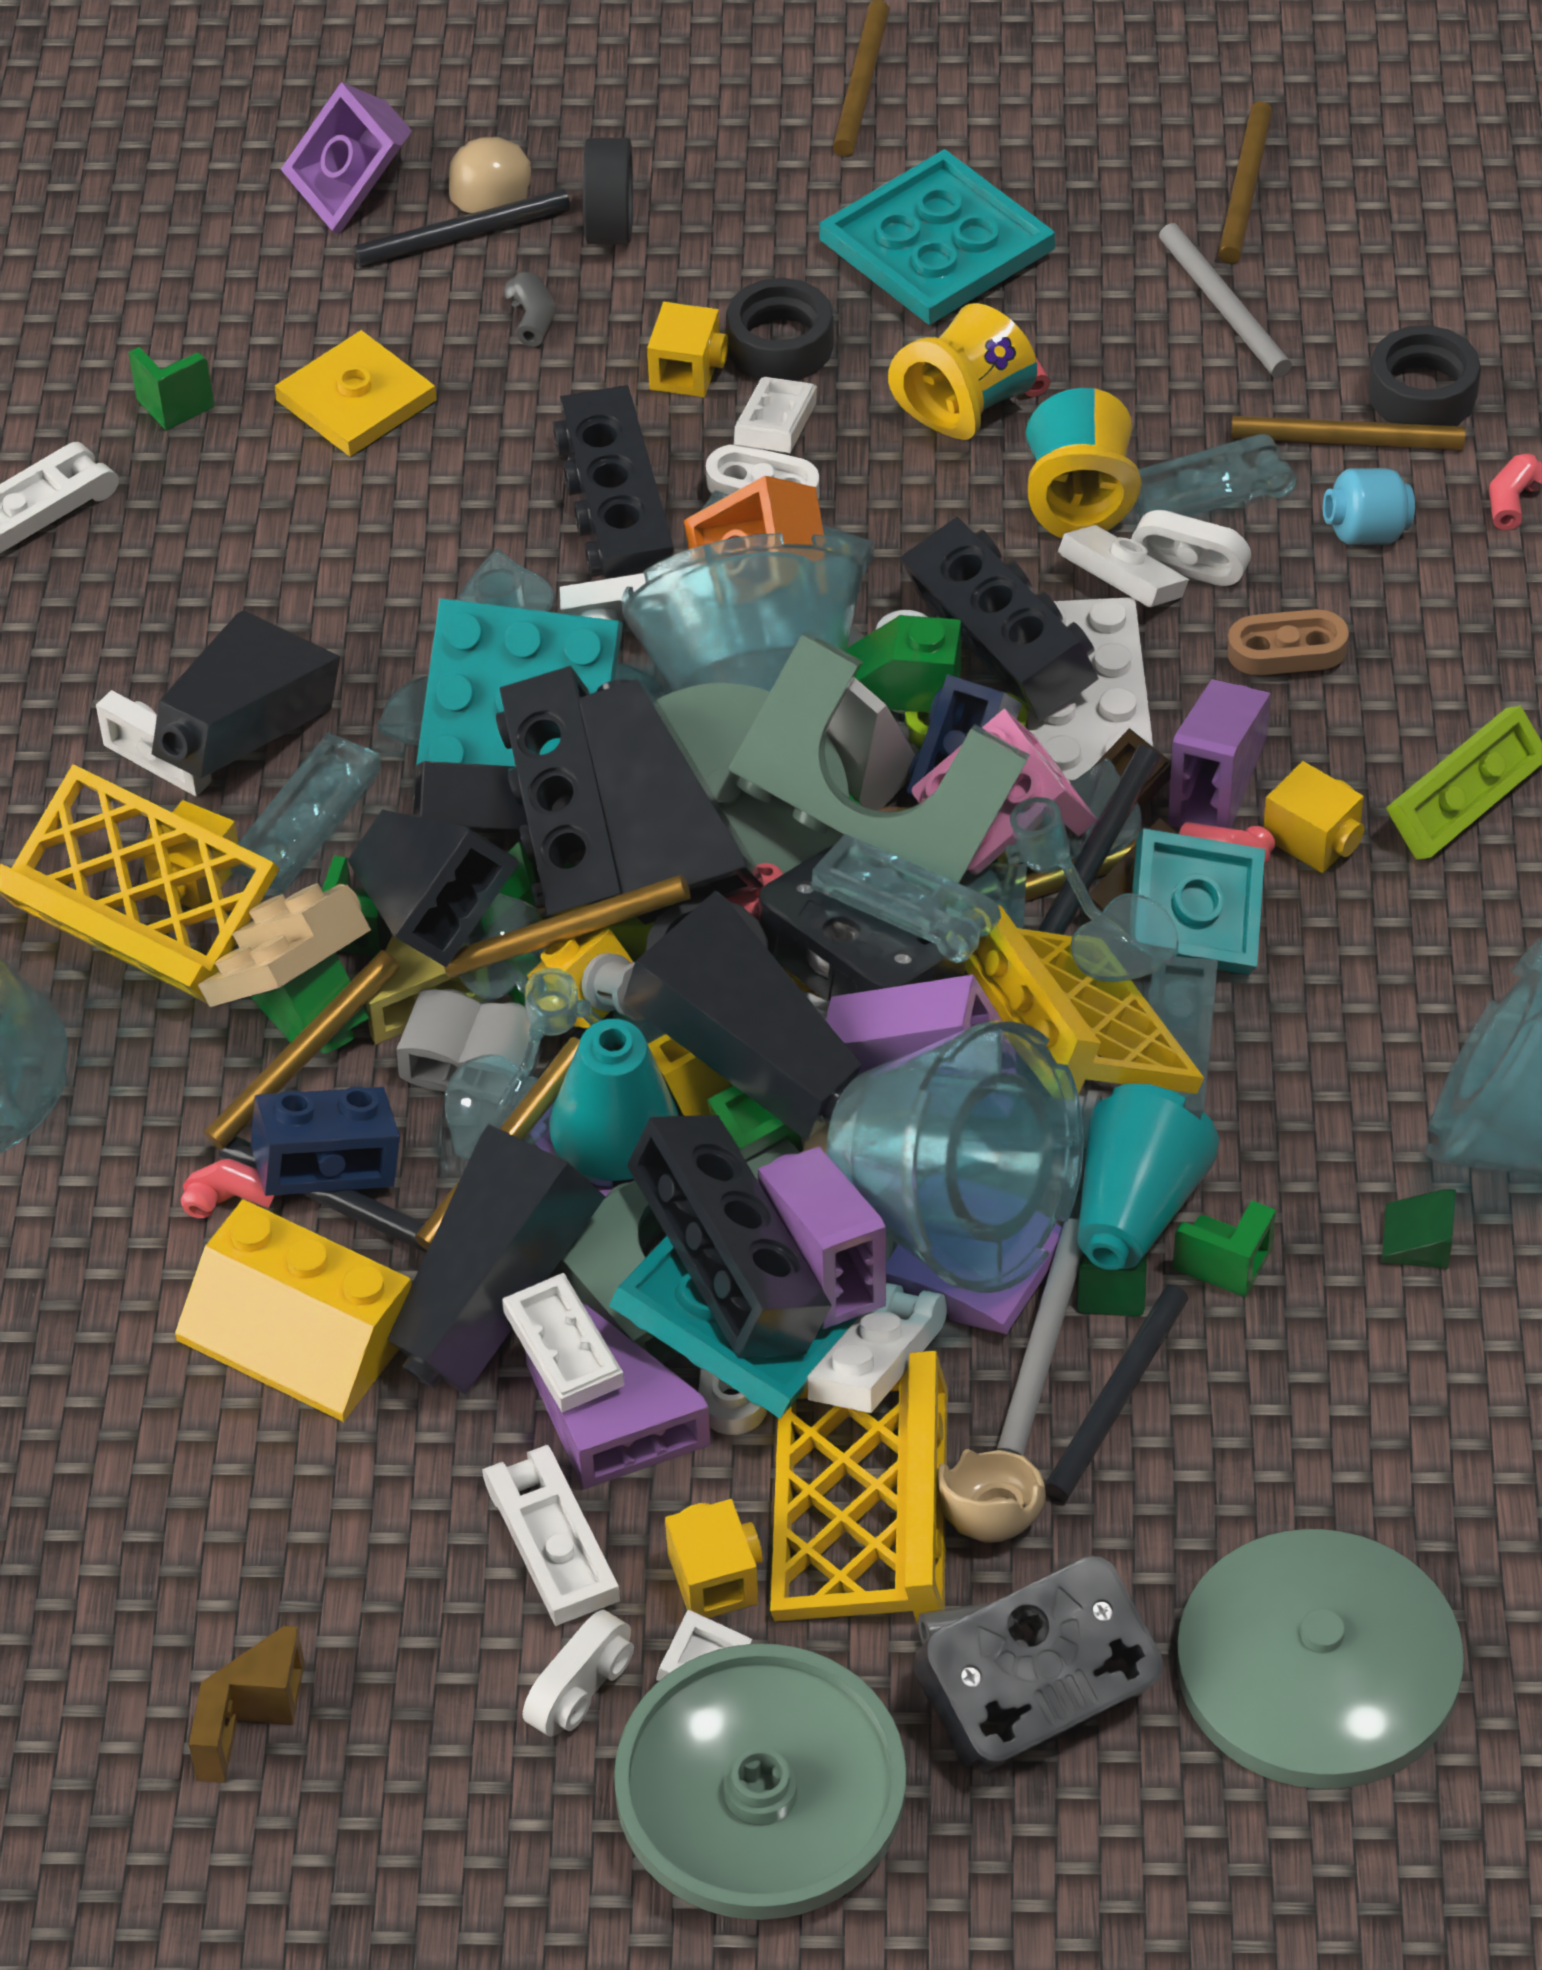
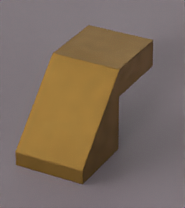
M281 1627L201 1682L189 1740V1748L197 1781L226 1783L237 1721L294 1725L305 1667L298 1627Z

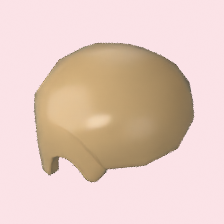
M482 137L469 141L465 146L458 149L450 163V199L462 211L469 213L526 199L528 186L532 180L531 162L518 144L501 137Z
M966 1449L953 1469L949 1471L948 1465L940 1463L937 1469L941 1506L945 1518L959 1533L983 1543L1002 1542L1020 1534L1037 1519L1046 1503V1492L1042 1475L1023 1455L1003 1450L977 1454L970 1449Z

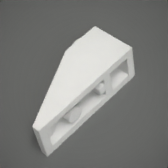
M854 678L829 724L827 736L832 741L841 758L846 773L849 794L861 806L880 811L909 781L910 766L915 754L887 705Z

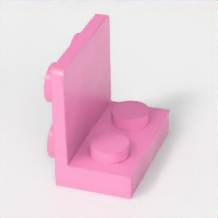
M1005 708L982 727L1030 754V757L966 870L973 875L979 874L1043 818L1051 826L1061 820L1078 836L1098 821L1038 738ZM960 747L912 787V794L919 804L937 790Z

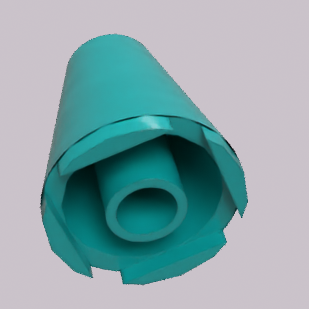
M606 1019L596 1022L584 1032L549 1118V1133L556 1156L569 1162L590 1183L597 1186H613V1181L634 1178L627 1164L650 1117L679 1116L676 1103L644 1035L635 1025L621 1019Z
M1123 1084L1115 1087L1110 1097L1102 1100L1101 1096L1095 1102L1089 1119L1077 1240L1083 1253L1093 1264L1100 1268L1118 1270L1136 1266L1214 1165L1218 1154L1220 1138L1213 1121L1204 1111L1199 1120L1194 1114L1183 1108L1187 1098L1175 1091L1151 1084Z

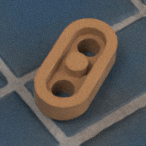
M1314 609L1250 615L1239 619L1231 626L1228 634L1227 655L1230 663L1236 669L1250 675H1271L1329 669L1338 665L1345 658L1349 630L1346 622L1340 616L1327 610Z

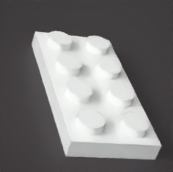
M1132 597L1054 601L1063 616L1062 622L1066 626L1072 622L1077 623L1091 641L1095 652L1088 657L1099 679L1042 721H1039L1027 709V729L1038 738L1073 787L1129 728L1153 746L1136 603Z

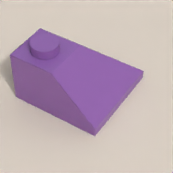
M341 82L281 170L333 232L340 234L400 150L412 130L387 101Z

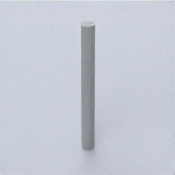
M1175 223L1166 225L1160 231V240L1271 375L1275 378L1286 375L1291 369V361L1180 227Z
M1067 1219L1064 1222L997 1450L1024 1456L1083 1255L1077 1240L1079 1219Z

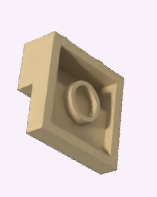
M314 884L294 893L286 899L281 894L257 905L249 911L253 921L232 933L239 948L218 959L215 964L219 972L201 982L198 986L209 1007L280 988L371 930L361 912V904L357 895L348 884H338L322 892L319 884Z

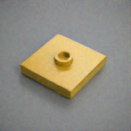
M362 330L274 386L276 400L349 457L437 400L434 384Z

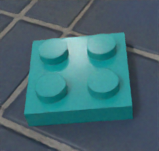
M1143 828L1136 839L1128 955L1250 975L1257 968L1265 849Z

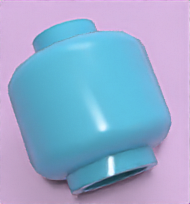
M1388 468L1346 469L1338 476L1333 489L1326 490L1323 498V517L1325 522L1332 524L1338 539L1349 545L1392 544L1400 538L1404 530H1408L1411 527L1415 515V497L1410 484L1404 483L1397 471Z

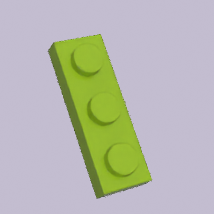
M1522 706L1505 708L1386 807L1387 812L1416 860L1431 858L1542 764V741Z

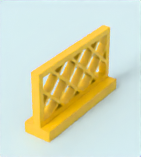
M73 764L12 868L3 864L0 865V895L13 906L208 1004L198 984L219 972L215 962L232 952L237 944L232 933L249 923L252 918L249 911L260 904L280 868L274 862ZM83 786L97 792L103 813L73 823L70 808ZM112 800L123 806L114 809ZM139 815L148 817L153 838L123 848L117 823ZM162 825L172 829L173 831L164 834ZM106 827L112 852L82 862L77 837ZM190 839L197 841L203 863L173 873L167 848ZM66 842L71 867L50 875H45L35 870L47 848ZM212 849L223 854V856L214 859ZM156 852L162 877L132 888L126 862ZM240 864L255 870L243 892L223 898L218 872ZM115 867L121 892L99 900L91 898L86 877ZM207 877L212 903L182 913L177 887ZM75 881L76 890L65 884ZM165 891L171 917L147 926L140 923L136 901ZM125 906L126 915L115 909ZM232 911L228 917L227 912ZM216 916L220 933L207 955H204L190 947L186 927ZM175 931L177 941L164 934Z
M978 903L967 929L969 944L965 970L969 975H974L1012 1037L1054 1096L1077 1099L1085 1079L1117 1084H1151L1177 1092L1198 1093L1204 1076L1101 940L1017 928L1001 905Z
M936 1351L909 1353V1369L890 1390L899 1391V1403L879 1422L867 1412L834 1406L810 1427L796 1416V1401L781 1418H778L770 1605L774 1622L913 1611L916 1623L918 1624L921 1613L945 1609L946 1518L941 1506L937 1469L940 1463L947 1465L948 1388ZM808 1387L798 1399L808 1398ZM850 1416L868 1432L843 1453L826 1440L825 1437ZM897 1427H899L898 1436L892 1433ZM795 1432H796L798 1435L801 1436V1437H800L798 1440H796V1441H795ZM883 1442L898 1454V1461L876 1479L859 1466L858 1463ZM815 1447L834 1463L808 1485L794 1473V1466ZM848 1473L867 1489L841 1511L823 1495ZM896 1485L897 1495L891 1491V1489H893ZM793 1490H795L799 1494L794 1499ZM882 1500L897 1512V1519L875 1538L856 1522L878 1501ZM813 1505L832 1521L812 1540L806 1543L792 1532V1524ZM847 1532L866 1548L840 1571L821 1554L841 1535ZM895 1543H896V1554L890 1550V1548H891ZM791 1548L797 1552L792 1558ZM878 1559H881L896 1571L895 1589L865 1591L854 1582ZM810 1564L830 1579L815 1595L789 1597L790 1582Z

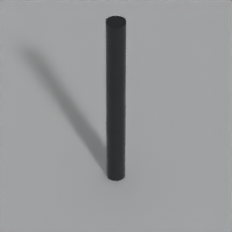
M565 189L556 190L354 245L355 258L359 267L568 211L570 210V202Z
M1145 745L1138 746L1037 931L1065 934L1161 758V755L1154 749Z
M236 1136L223 1150L219 1149L220 1157L232 1159L257 1169L250 1146L251 1142ZM341 1190L299 1193L425 1253L428 1251L415 1239V1235L425 1223L357 1191Z
M1166 1285L1046 1481L1045 1492L1051 1499L1057 1502H1066L1186 1305L1188 1295L1180 1287Z

